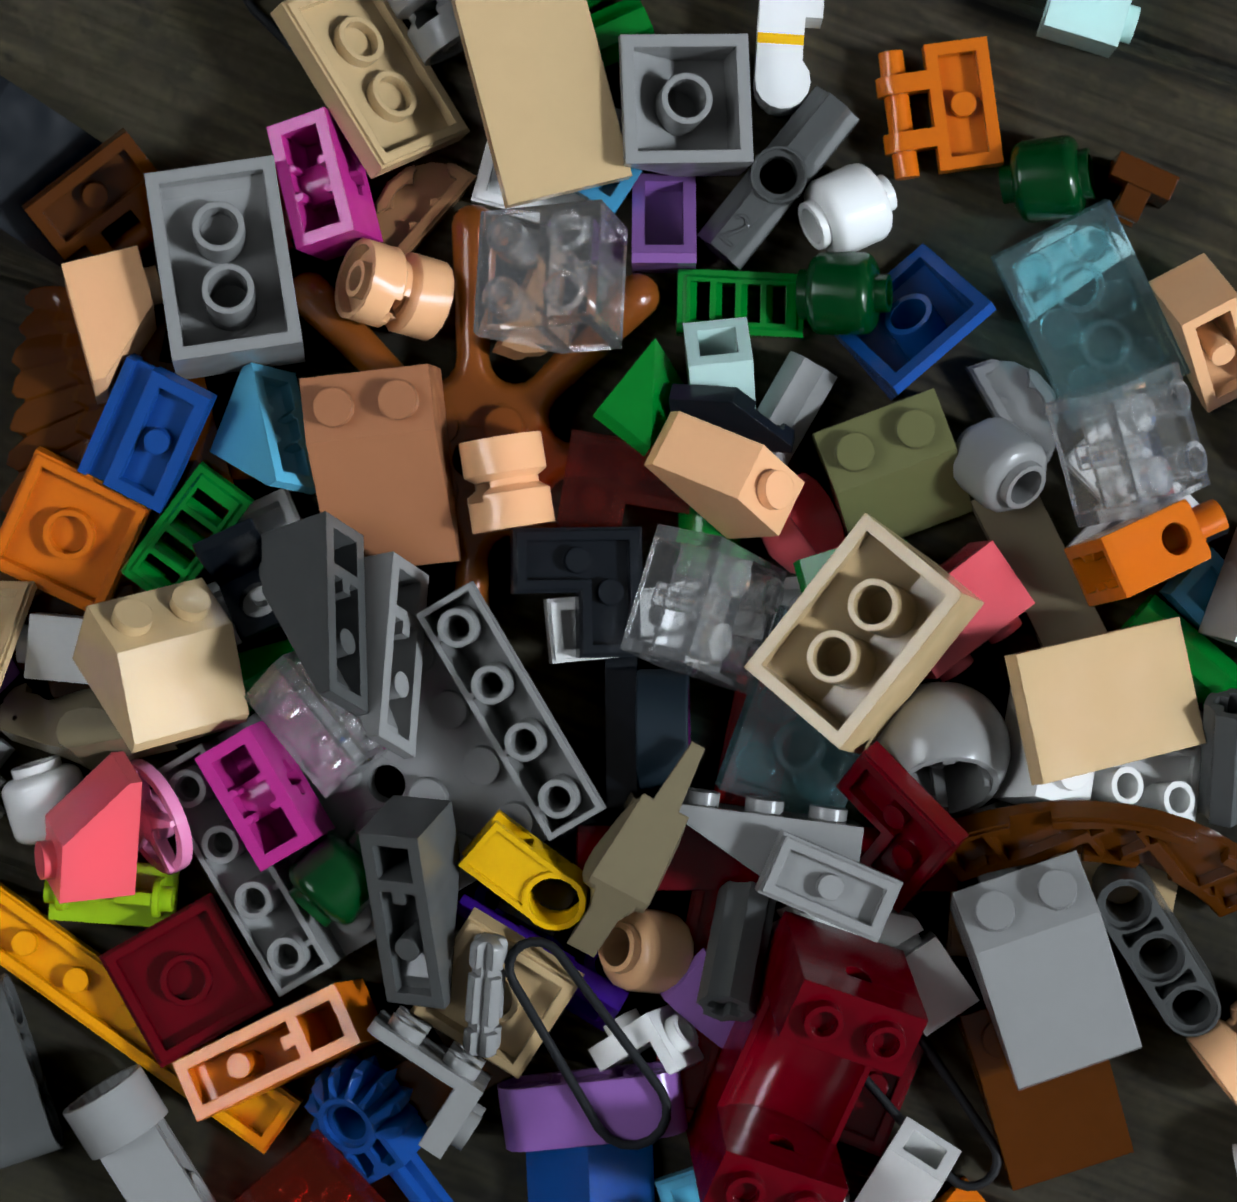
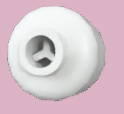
M860 163L849 164L814 179L808 184L804 192V202L798 206V217L805 236L814 248L818 250L825 249L827 252H857L888 236L893 223L892 211L897 208V197L892 184L884 175L876 176L870 168Z
M57 755L31 761L11 769L13 779L8 781L2 789L1 797L14 838L21 844L35 845L37 841L45 840V815L84 779L82 771L77 765L70 763L62 764L61 757Z

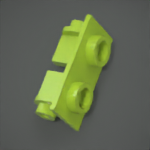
M137 862L135 895L59 904L48 881L45 880L43 901L44 903H49L48 920L151 927L177 912L180 871L174 874H165L154 868L150 863Z

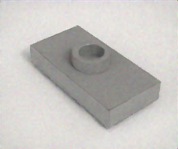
M780 829L755 886V890L760 894L878 943L903 882Z

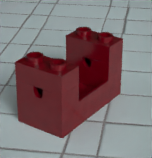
M784 911L768 946L756 1014L746 1022H734L686 1130L700 1202H844L849 1189L836 1144L871 1069L874 1068L902 1078L928 1023L926 1012L903 950L879 942L876 943L862 936Z

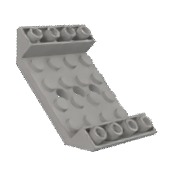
M474 581L467 583L416 614L425 630L416 754L414 758L403 759L371 739L365 744H357L349 740L343 731V719L348 711L319 695L310 680L247 718L246 722L236 724L234 728L228 729L220 735L199 744L158 769L174 790L183 807L189 823L195 855L279 997L329 969L348 954L376 939L371 904L351 924L341 925L332 921L325 927L288 894L294 887L289 877V869L311 843L260 872L194 758L246 727L268 717L272 719L335 827L332 831L339 833L344 838L353 830L359 832L390 799L383 796L375 785V774L382 765L394 766L403 774L405 791L402 796L452 801L460 861L464 857L461 855L462 851L499 809L544 842L556 838L607 808ZM461 867L458 891L477 881V879Z

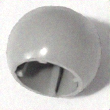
M938 681L920 684L873 742L878 741L950 816L973 811L988 802L1003 784L1011 759L1010 738L1004 718L989 698L972 687L954 682Z

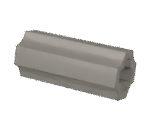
M793 351L789 352L757 408V411L776 425L784 423L795 430L792 453L772 452L786 466L837 379V376L827 369Z

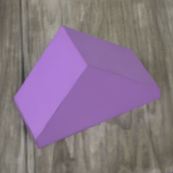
M641 173L632 187V273H677L678 269H696V177H675L660 173Z

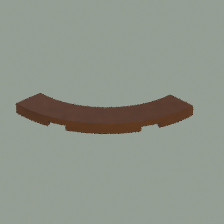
M1059 800L995 808L954 819L969 834L945 863L947 868L960 882L1010 867L1040 863L1042 860L1057 854H1066L1077 850V853L1081 854L1082 861L1107 863L1135 869L1141 863L1167 873L1169 881L1193 893L1205 902L1218 917H1223L1237 911V843L1211 828L1184 817L1157 809L1124 803Z

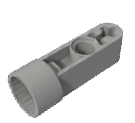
M140 1064L125 1068L100 1082L73 1101L63 1111V1116L91 1160H101L126 1202H216L164 1119L169 1110Z

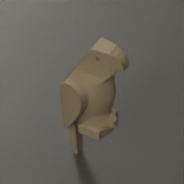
M27 683L14 687L0 705V730L11 741L81 764L89 770L96 768L111 752L124 751L131 761L178 749L175 746L176 744L235 727L233 725L131 753L92 689H83L59 698L46 700L40 695L32 693L33 689Z
M691 741L654 798L646 794H642L639 797L630 792L623 805L625 811L620 814L594 847L585 863L582 877L583 882L590 889V900L583 916L577 922L568 938L567 944L594 958L618 921L633 912L644 913L648 908L674 857L689 817L679 811L704 753V747Z

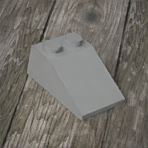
M274 155L144 173L171 358L175 374L185 379L240 372L242 367L251 362L269 367L305 362Z
M1077 850L952 893L950 911L1018 1091L1142 1048L1101 912Z

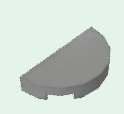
M990 359L965 368L992 417H1003L1014 422L1040 443L1047 455L1048 463L1059 441L1060 423L1062 421V413L1055 392L1037 371L1012 361Z

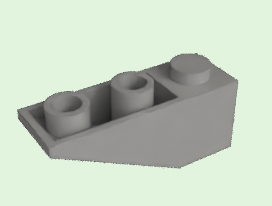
M689 787L679 811L689 817L688 826L759 876L762 873L780 829L857 862L860 861L864 827L854 820L847 819L848 809L843 807L812 803L809 805L808 814L783 811L785 802L783 800L754 795L746 796L745 806L719 803L720 792Z

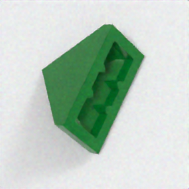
M656 338L593 415L594 418L642 456H645L653 447L670 414L669 396L672 384H684Z

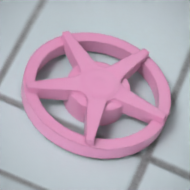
M142 759L131 760V764L142 780L138 851L160 872L174 874L186 868L192 860L193 842L187 817L177 795L165 777L147 761ZM174 834L177 847L176 856L167 839Z

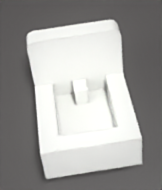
M670 1005L652 1010L642 1016L637 1008L614 1019L640 1054L653 1047L666 1072L670 1075L694 1066L704 1059L698 1047L699 1040L696 1029ZM607 1025L603 1028L608 1037L588 1049L600 1072L631 1060Z

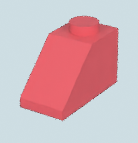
M124 751L111 752L45 815L46 838L44 841H37L35 844V867L39 879L48 881L59 904L135 895L142 780Z

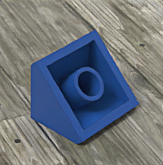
M924 243L888 273L891 275L893 286L892 308L890 313H880L879 322L874 331L867 335H835L891 401L997 310L987 297Z
M611 1144L526 1152L528 1202H655L653 1145L639 1150L620 1149Z

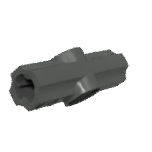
M816 85L767 148L756 156L751 168L697 234V239L723 262L740 271L790 207L799 201L808 184L857 125L859 118L833 94ZM773 163L789 167L795 177L794 188L784 194H773L767 191L761 184V170Z

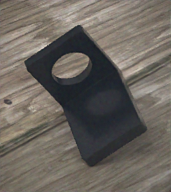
M252 518L192 545L196 557L220 587L242 642L252 640L281 626L273 611L263 617H251L245 614L243 609V602L248 592L255 587L262 586L259 576V566L262 562V532Z

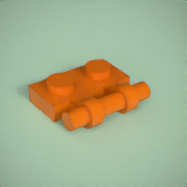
M987 36L924 44L921 49L924 65L923 71L906 73L903 50H889L878 53L881 77L875 80L877 99L884 100L889 134L883 136L885 156L892 157L895 180H909L920 177L917 153L928 150H935L938 175L1003 165L1004 157ZM927 93L932 127L914 130L909 96Z

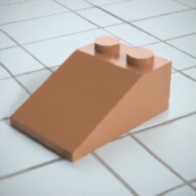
M430 364L300 378L299 384L306 447L320 513L326 511L364 536V557L394 551L414 566L461 561L441 368Z

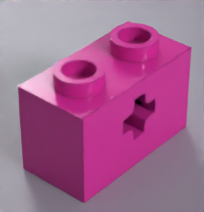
M322 107L266 127L297 250L321 260L329 261L346 255L354 242L361 238L383 242L366 170L327 108Z
M270 717L246 727L194 758L260 872L335 828Z

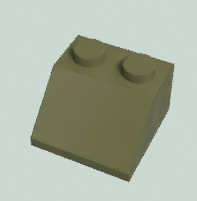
M934 388L823 429L809 437L846 536L865 513L871 515L903 538L973 511L969 494L958 485L953 477V464L958 456V450Z

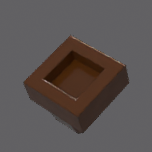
M1120 151L1112 159L1102 181L1103 184L1119 190L1108 218L1132 228L1133 224L1138 222L1146 203L1160 209L1170 200L1180 177Z

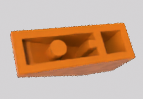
M363 979L336 982L172 1064L196 1121H203L379 1042L380 1040L367 1031V1028L378 1015V1012Z

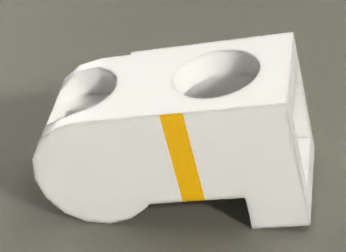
M824 0L758 1L753 91L754 98L759 107L770 115L781 117L793 114L808 95L811 80L810 72L803 62L805 28L820 29L823 20Z

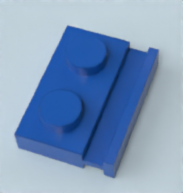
M133 353L127 356L77 471L83 475L90 474L104 481L103 485L160 514L171 502L218 395L161 366L155 367L142 360V356Z

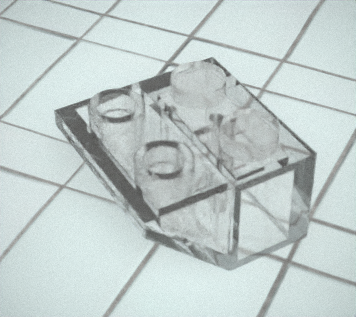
M602 199L481 211L473 332L478 337L560 354L622 349L628 228Z
M1178 361L1080 388L1044 403L1078 528L1143 517L1211 484L1207 471V455L1199 441L1190 408V391L1183 381Z
M658 524L620 649L654 665L751 695L756 677L746 670L744 666L769 635L774 615L779 610L783 601V585L787 572L722 536Z
M295 651L284 654L277 659L244 696L246 701L325 798L345 788L389 751L367 737L359 716L357 717L318 694Z

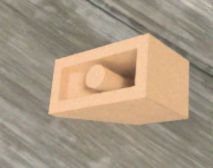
M138 246L61 264L67 295L97 405L107 402L126 357L133 353L140 355L157 329L154 305L163 304L160 279L155 265L143 268Z
M1202 253L1147 283L1160 325L1202 406L1209 413L1237 398V292L1207 255Z
M681 411L670 412L644 463L646 468L726 539L779 536L805 483L765 445Z

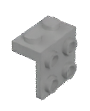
M400 1006L395 1013L384 1007L373 1019L367 1031L405 1058L453 1088L418 1145L438 1159H441L450 1144L461 1151L486 1111L485 1107L477 1103L492 1077L482 1070L486 1061L481 1056L468 1055L463 1045L457 1041H454L450 1048L428 1035L432 1025L409 1012L410 1009Z

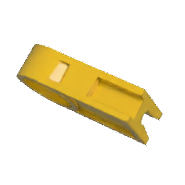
M500 809L462 851L461 855L464 857L458 866L528 917L535 925L545 930L560 931L571 928L583 916L589 893V887L583 882V871ZM550 878L561 879L569 883L577 891L579 901L569 909L561 911L550 910L542 906L535 899L532 888L542 880Z

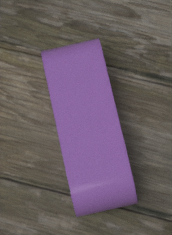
M661 1061L646 1062L665 1087L671 1101V1121L661 1138L685 1132L688 1129L681 1072L670 1075L666 1072ZM636 1064L617 1065L600 1072L598 1067L571 1070L602 1125L612 1135L623 1140H638L649 1136L657 1128L662 1117V1104L657 1092ZM560 1071L523 1075L519 1079L513 1077L497 1084L506 1150L511 1152H533L608 1144L592 1127Z

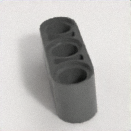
M1102 863L1097 867L1092 877V892L1110 937L1166 1024L1174 1032L1188 1037H1197L1208 1033L1216 1026L1221 1015V1004L1210 970L1151 877L1140 863L1136 869ZM1120 886H1131L1139 891L1132 901L1124 904L1114 903L1107 899L1109 893ZM1154 938H1164L1171 942L1170 947L1165 952L1157 955H1149L1140 950L1148 940ZM1186 990H1197L1204 993L1197 1003L1189 1006L1179 1005L1174 1002L1175 997Z
M6 973L0 974V1169H4L63 1149L64 1136L60 1119L18 993L11 978Z

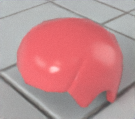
M807 473L797 475L805 483L780 535L761 537L769 556L793 574H796L794 562L838 548L846 538L840 517L830 496L821 484Z

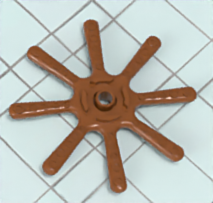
M472 204L458 209L452 219L457 358L454 369L448 377L442 380L461 552V561L455 562L454 591L474 581L490 608V551L497 542L503 538L510 537V529L482 534L472 533L467 498L476 490L475 484L464 480L463 475L456 468L455 456L459 449L458 444L506 434L541 431L547 467L538 476L539 481L549 485L551 491L558 482L570 477L661 481L644 466L652 448L645 456H642L626 442H565L555 435L549 421L550 410L555 401L657 309L660 304L661 293L657 283L646 274L632 273L626 276L533 377L521 383L505 382L495 374L490 362L496 220L488 208ZM314 271L299 273L293 278L299 316L359 371L404 366L368 325L340 317L335 305V288L322 275ZM229 464L233 480H257ZM555 520V522L521 528H561L563 526Z

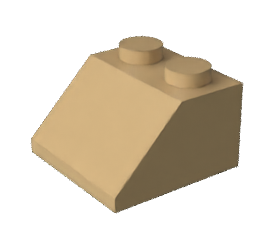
M202 577L86 606L72 659L131 753L247 721L249 710L233 624Z

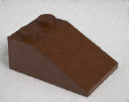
M979 999L980 1001L956 1016L1013 1191L1134 1152L1109 1060L1018 1091L984 999Z

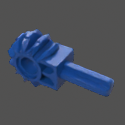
M351 1053L346 1058H341L337 1063L335 1062L331 1067L327 1066L315 1079L316 1083L311 1088L312 1093L309 1095L305 1109L314 1116L310 1130L323 1134L327 1139L326 1150L337 1148L342 1151L346 1162L350 1163L366 1186L389 1174L410 1202H454L417 1154V1151L421 1148L418 1144L428 1127L418 1115L417 1109L409 1103L413 1089L400 1085L395 1079L397 1068L386 1071L380 1067L376 1055L362 1061L354 1053Z

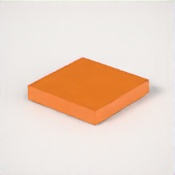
M39 446L31 458L0 528V571L21 581H34L37 589L85 611L88 605L113 599L123 577L121 569L134 553L153 510L103 485L104 481L90 474L83 475L77 471L79 464Z

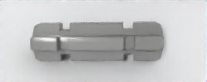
M486 932L476 934L470 944L469 965L472 967V972L468 973L465 1020L468 1023V1027L464 1028L463 1048L470 1056L493 1057L501 1043L502 1026L499 1023V1018L503 1017L506 979L503 963H505L507 958L508 942L504 936Z

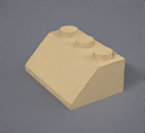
M865 513L746 663L744 668L839 750L861 755L864 750L873 744L889 720L908 700L983 606L984 602L936 562L871 515Z

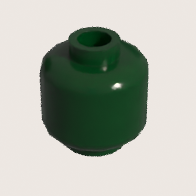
M1070 135L1021 141L1012 149L1010 165L999 167V184L1003 203H1015L1017 212L1027 223L1078 216L1085 208L1086 199L1095 198V174L1089 147L1079 148L1076 140Z
M818 253L812 258L807 269H800L798 271L796 279L797 313L799 319L808 320L812 330L817 334L867 335L874 331L877 326L880 313H890L893 301L891 275L880 274L875 258L869 253Z
M355 830L346 838L335 831H328L323 836L314 840L289 869V877L294 887L288 894L325 927L332 921L341 925L351 924L370 904L359 834Z

